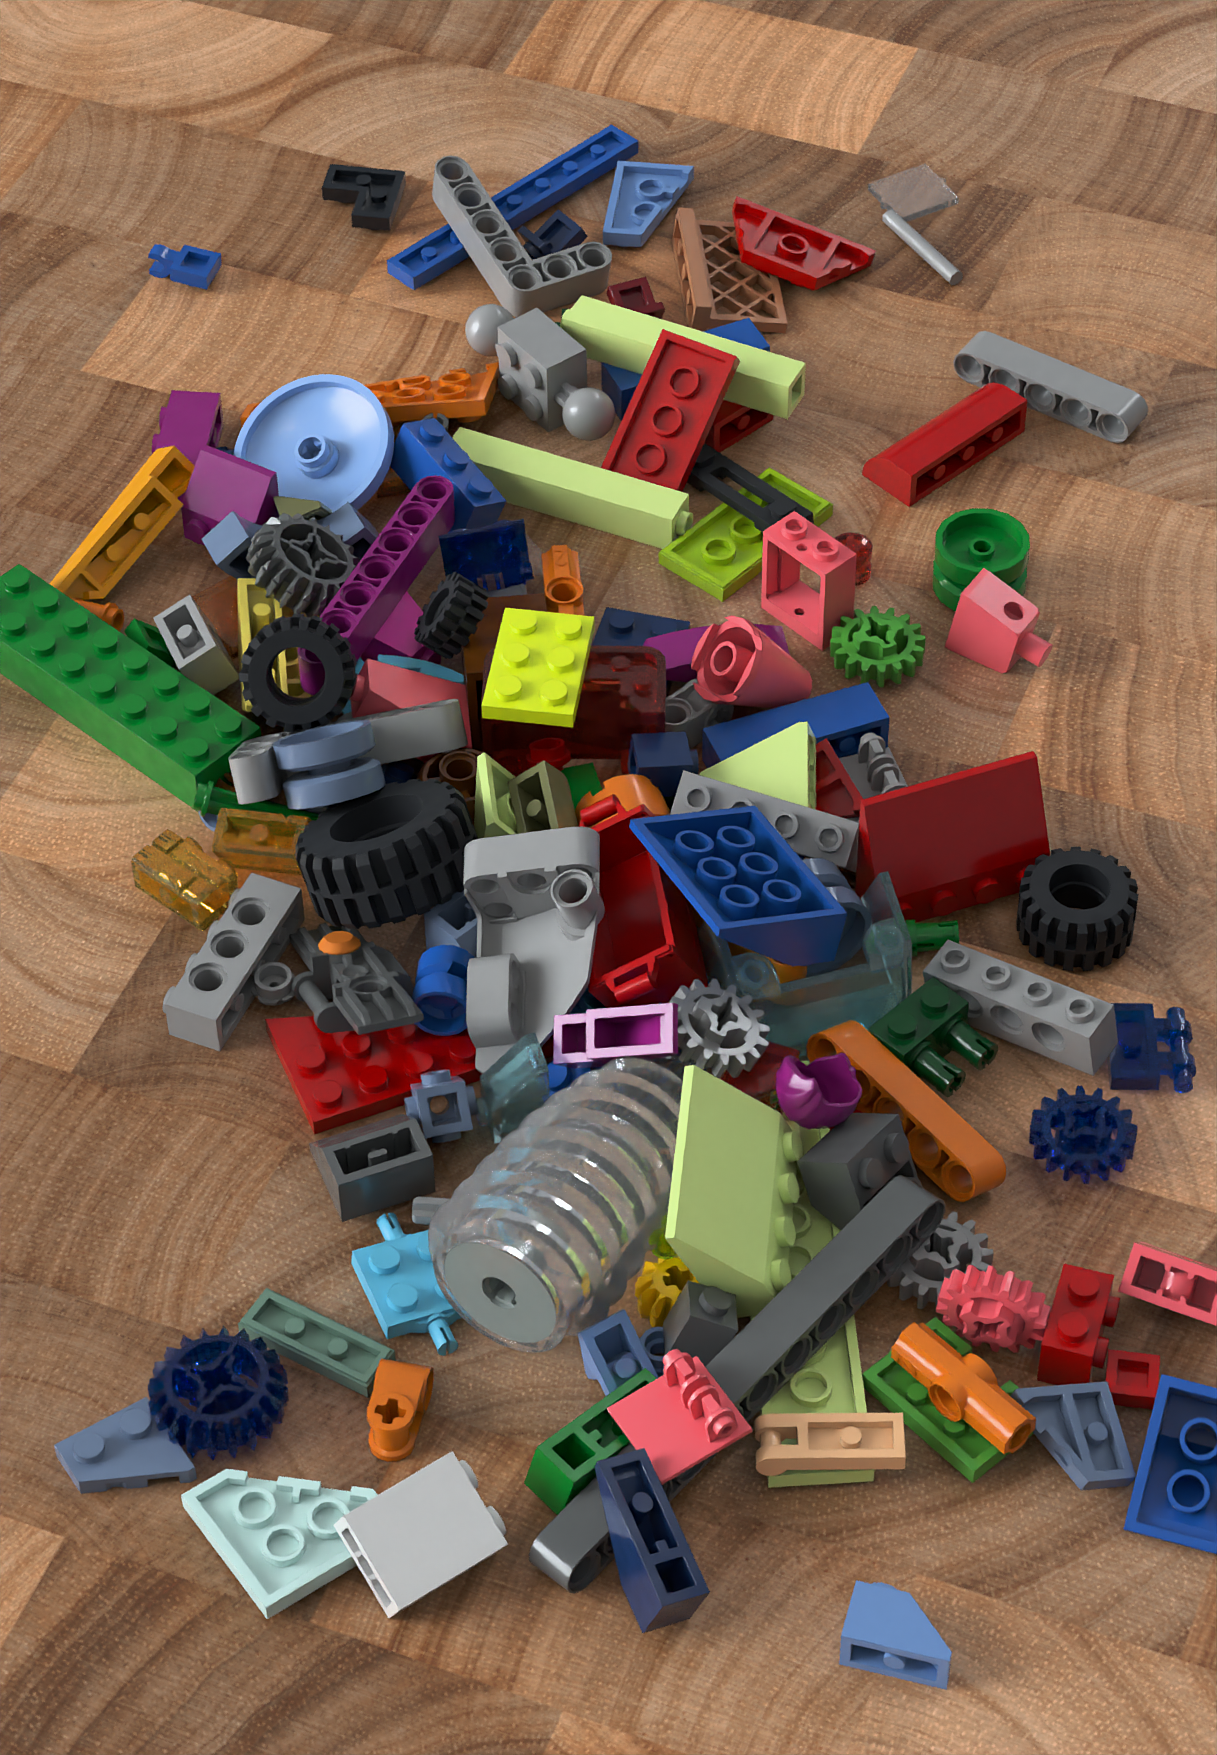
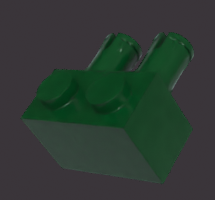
M934 977L868 1028V1031L914 1074L925 1079L946 1097L953 1095V1090L957 1091L962 1086L966 1077V1073L944 1058L952 1050L957 1052L980 1071L985 1068L986 1064L989 1065L994 1060L998 1052V1045L983 1037L968 1025L969 1002Z

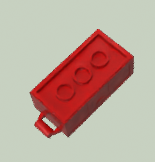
M612 794L580 811L582 819L579 826L588 828L618 813V815L591 827L600 835V896L604 902L605 912L604 917L597 926L590 983L588 985L589 992L606 1008L659 1004L660 1002L662 1004L669 1003L680 986L684 985L689 988L694 979H699L705 987H708L691 903L629 828L631 819L655 817V815L644 804L627 811L621 805L617 796Z

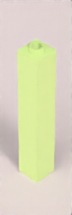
M583 295L580 296L571 309H567L561 319L560 327L586 348L587 358L643 374L662 329L737 356L740 363L723 400L788 419L805 395V362Z
M459 427L452 437L481 472L493 483L507 503L664 549L679 536H684L685 532L692 527L693 513L689 512L688 493Z

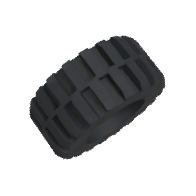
M411 779L406 783L399 784L398 782L386 784L385 787L377 791L338 803V806L326 809L320 813L318 819L310 821L305 826L304 833H300L295 848V857L319 917L339 928L344 925L348 929H359L361 926H367L370 929L381 927L382 924L389 922L395 924L406 921L407 917L416 914L418 916L429 912L430 908L438 904L443 905L451 900L452 895L456 892H462L464 890V847L470 841L478 839L463 794L447 782L442 783L436 779H428L427 781Z

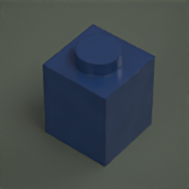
M686 731L631 735L627 763L629 774L642 775L649 778L652 784L658 787L663 797L676 796L683 770L698 774V754L696 749L690 750Z

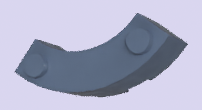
M349 502L332 514L317 521L318 524L324 527L329 525L330 531L334 534L343 535V543L353 546V555L360 560L379 535L373 524ZM232 511L201 540L215 564L224 572L236 579L256 578L248 572L250 563L246 560L252 543L251 539L256 531L261 529L262 525L250 522Z

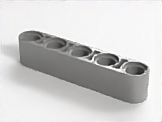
M988 331L978 332L953 360L956 373L966 382L980 388L988 383L1005 385L1027 399L1028 408L1110 442L1121 443L1125 441L1148 413V405L1145 399L1137 392Z

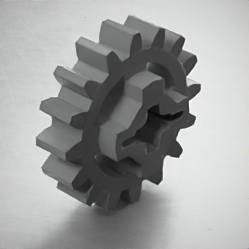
M694 979L689 988L684 985L680 986L675 996H672L669 1002L678 1004V1047L683 1050L678 1059L683 1062L691 1058L696 1061L695 1066L704 1070L705 1066L710 1067L713 1075L717 1078L721 1077L725 1069L733 1078L738 1077L743 1069L750 1072L769 1044L765 1038L770 1031V1027L759 1023L765 1014L764 1011L759 1009L752 1010L749 1007L753 999L750 995L742 998L736 996L735 985L731 984L727 990L720 989L717 979H712L708 987H705L699 979Z
M952 1211L947 1219H942L935 1232L887 1280L888 1287L900 1285L899 1298L902 1301L910 1298L912 1295L917 1297L918 1309H923L928 1301L935 1302L937 1306V1298L944 1278L950 1279L952 1270L957 1269L966 1274V1264L969 1263L979 1271L983 1270L985 1272L988 1265L992 1266L993 1250L987 1248L988 1235L986 1233L974 1235L976 1222L969 1220L961 1225L957 1223L958 1212Z

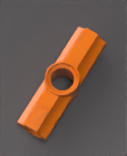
M554 545L549 551L541 554L547 612L585 616L584 588L581 583L578 552L571 550L567 545Z
M915 1322L910 1324L901 1332L900 1337L891 1347V1358L928 1389L931 1402L945 1418L953 1422L963 1419L1003 1454L1007 1452L1015 1453L1025 1444L1027 1438L1035 1429L1036 1418L998 1386L994 1372L982 1358L972 1353L962 1356L923 1322L920 1324Z

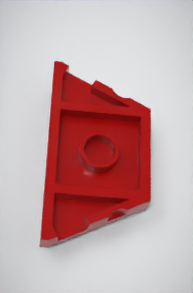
M737 196L735 198L732 215L740 260L742 263L750 265L760 272L773 274L790 281L796 286L814 291L870 267L873 263L876 250Z

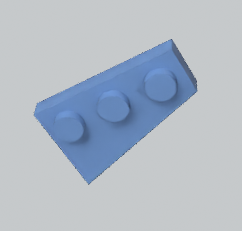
M618 161L603 227V244L617 245L619 247H642L694 179V166Z

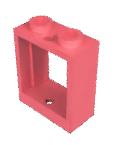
M793 511L763 531L761 608L821 651L825 650L830 646L833 626H840V618L847 616L853 619L857 554ZM800 562L821 576L820 594L800 581Z

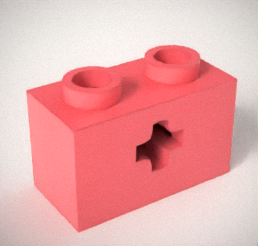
M1142 1241L1135 1242L1118 1292L1217 1326V1267Z

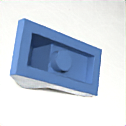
M621 1309L577 1333L586 1376L588 1379L599 1381L605 1396L644 1368L657 1379L659 1378L625 1309Z

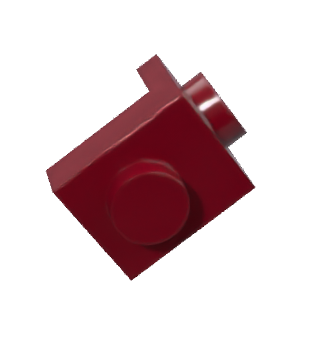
M646 277L608 287L606 294L610 304L662 319L665 312L663 302H655Z

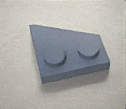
M1107 1381L1018 1388L1011 1394V1397L1036 1418L1033 1433L1081 1491L1129 1486L1136 1478Z
M147 1397L54 1445L56 1457L81 1494L103 1492L112 1487H124L126 1489L148 1487V1479L179 1476L180 1483H190L197 1479L195 1466Z

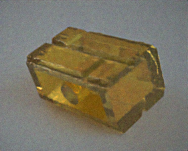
M221 808L214 832L212 852L217 858H220L225 867L302 875L295 857V848L300 833H304L305 826L312 820L306 816L289 815L286 818L284 814Z
M168 829L155 838L151 846L146 845L136 853L131 861L135 887L200 931H205L214 921L218 920L220 914L223 915L225 913L232 893L238 888L237 872L225 859L216 861L204 853L202 847L195 839L191 837L183 839Z

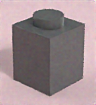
M688 1280L663 1322L665 1355L671 1350L679 1349L681 1352L689 1353L692 1358L697 1356L706 1367L734 1338L738 1331L735 1294L725 1292L717 1287H708Z

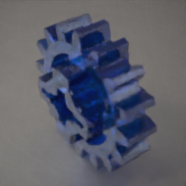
M1077 1086L1075 1095L1070 1096L1063 1088L1057 1090L1056 1101L1044 1097L1041 1101V1109L1033 1110L1029 1144L1034 1145L1033 1157L1035 1160L1047 1158L1045 1171L1048 1173L1058 1168L1062 1169L1063 1180L1067 1182L1072 1178L1073 1174H1079L1083 1184H1089L1092 1174H1097L1103 1181L1109 1180L1110 1168L1122 1173L1125 1170L1126 1159H1133L1138 1127L1135 1124H1131L1133 1114L1131 1109L1119 1111L1120 1098L1116 1096L1106 1101L1102 1099L1103 1089L1097 1088L1093 1095H1086L1083 1086ZM1051 1129L1055 1131V1137H1053ZM1112 1133L1114 1134L1115 1140L1111 1138Z

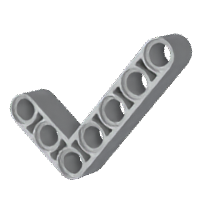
M444 156L436 162L432 190L433 200L501 305L512 316L519 317L535 308L546 312L577 302L581 295L592 297L605 291L608 285L612 261L611 250L606 245L598 242H587L532 260L469 164L458 156Z
M458 699L436 701L327 724L369 720L372 725L376 745L371 751L360 757H371L379 760L381 764L450 751L468 744ZM295 729L294 733L280 732L244 741L228 757L238 804L256 803L278 796L283 790V782L291 775L300 772H288L279 769L272 744L282 738L302 732L303 729Z

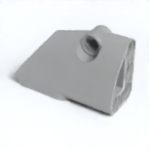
M576 826L480 838L470 841L464 847V894L477 916L476 958L469 959L467 968V1029L470 1039L476 1048L475 1068L499 1085L519 1070L554 1034V1015L570 1014L590 983L597 926L604 917L605 912L604 902L600 896V835L591 828Z

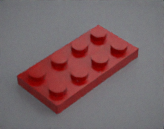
M662 329L601 468L683 492L740 363L737 356Z

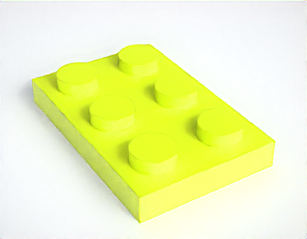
M505 608L481 705L482 718L573 728L595 630L594 616Z

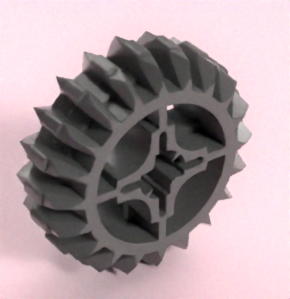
M282 513L278 518L271 517L254 534L246 560L250 563L248 572L256 577L254 585L267 591L266 598H274L280 602V608L286 606L292 609L294 614L303 612L310 618L313 615L320 616L360 562V559L353 555V546L343 543V535L334 534L330 531L329 525L324 527L318 524L315 517L308 521L299 513L293 517L286 513Z

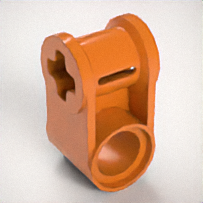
M382 1358L379 1361L373 1392L367 1407V1420L371 1427L368 1441L369 1448L378 1459L386 1462H396L405 1459L412 1453L423 1415L430 1404L434 1382L433 1367Z

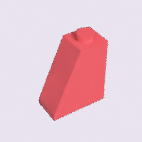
M367 658L356 677V683L349 698L351 701L352 718L447 699H458L468 744L461 748L472 749L466 685ZM438 753L415 758L425 763Z

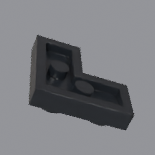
M330 164L322 185L323 200L355 203L351 214L352 227L373 231H390L406 185L405 171Z

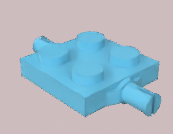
M388 1213V1219L386 1214L381 1215L377 1219L376 1224L385 1241L353 1250L351 1264L386 1339L408 1333H430L439 1355L445 1356L446 1348L449 1354L453 1353L458 1348V1342L455 1340L449 1326L456 1320L470 1315L458 1303L446 1281L444 1272L445 1258L448 1252L456 1246L447 1225L406 1235L395 1213Z

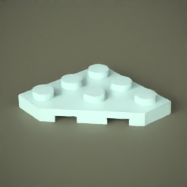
M225 1469L181 1495L184 1509L264 1616L269 1619L357 1566L335 1529L334 1524L342 1516L376 1497L378 1494L374 1489L352 1486L351 1492L321 1488L320 1481L278 1476L277 1481L249 1478L247 1471Z

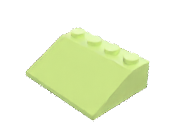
M690 1065L684 1068L665 1239L700 1284L708 1287H717L725 1292L735 1294L737 1318L754 1316L792 1280L788 1261L790 1246L794 1245L796 1237L792 1217L794 1203H797L799 1200V1186L796 1173L797 1161L803 1157L802 1140L798 1132L791 1129L780 1112L701 1068Z

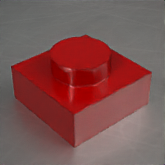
M1108 1349L1105 1381L1108 1382L1114 1405L1153 1410L1159 1383L1160 1355Z

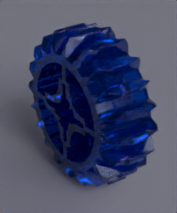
M223 1325L218 1335L210 1336L202 1328L199 1339L194 1341L183 1335L180 1342L181 1349L166 1347L165 1361L155 1362L153 1369L154 1377L149 1379L148 1394L150 1401L148 1405L150 1414L157 1415L155 1418L157 1429L163 1431L169 1428L168 1436L170 1442L173 1444L178 1442L181 1447L186 1445L187 1452L190 1453L192 1458L202 1449L207 1450L208 1456L214 1461L218 1451L227 1450L235 1459L239 1446L245 1445L255 1451L257 1436L271 1439L272 1432L274 1431L273 1424L282 1423L285 1415L284 1407L287 1406L289 1401V1392L286 1386L288 1378L286 1369L280 1364V1357L276 1350H267V1344L262 1336L250 1341L249 1334H247L244 1328L235 1336H230L229 1331ZM240 1374L253 1380L258 1385V1388L248 1385L246 1379L239 1377ZM179 1397L189 1400L191 1406L197 1407L196 1412L185 1407L179 1401Z

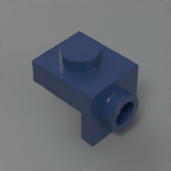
M559 209L535 233H532L524 225L518 230V233L525 241L523 247L532 260L580 245L588 237L578 224Z

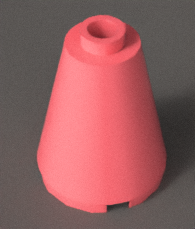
M736 616L725 617L728 621L720 626L712 624L698 641L691 664V669L697 671L698 684L693 682L697 693L707 701L722 705L773 709L808 699L811 694L812 678L810 673L749 620Z

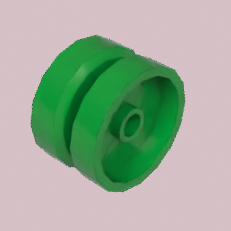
M972 508L956 512L942 521L935 535V560L932 576L933 591L939 601L951 610L956 611L961 593L983 568L990 571L1023 596L1026 592L1027 565L1030 551L1029 534L1023 524L1007 513L983 508Z

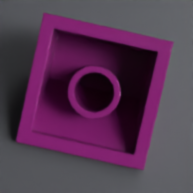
M204 445L198 455L182 501L184 505L181 507L185 538L204 545L201 539L232 511L244 519L262 526L271 517L278 518L280 515L273 499L274 496H279L277 473Z

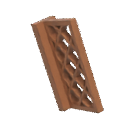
M678 207L671 240L687 327L703 332L707 328H716L750 318L759 332L785 333L788 323L778 276L760 272L752 266L742 263L740 255L734 256L725 250L730 245L739 251L734 222L695 220L693 208ZM701 234L714 235L720 240L713 243ZM713 256L725 264L717 267L709 262L708 259ZM736 270L747 278L739 281L729 273ZM719 281L730 289L723 293L712 286V284ZM758 284L768 292L761 295L750 287ZM741 295L752 303L744 306L734 298ZM723 306L733 312L734 315L716 314V310ZM763 309L774 316V318L761 317L755 312Z

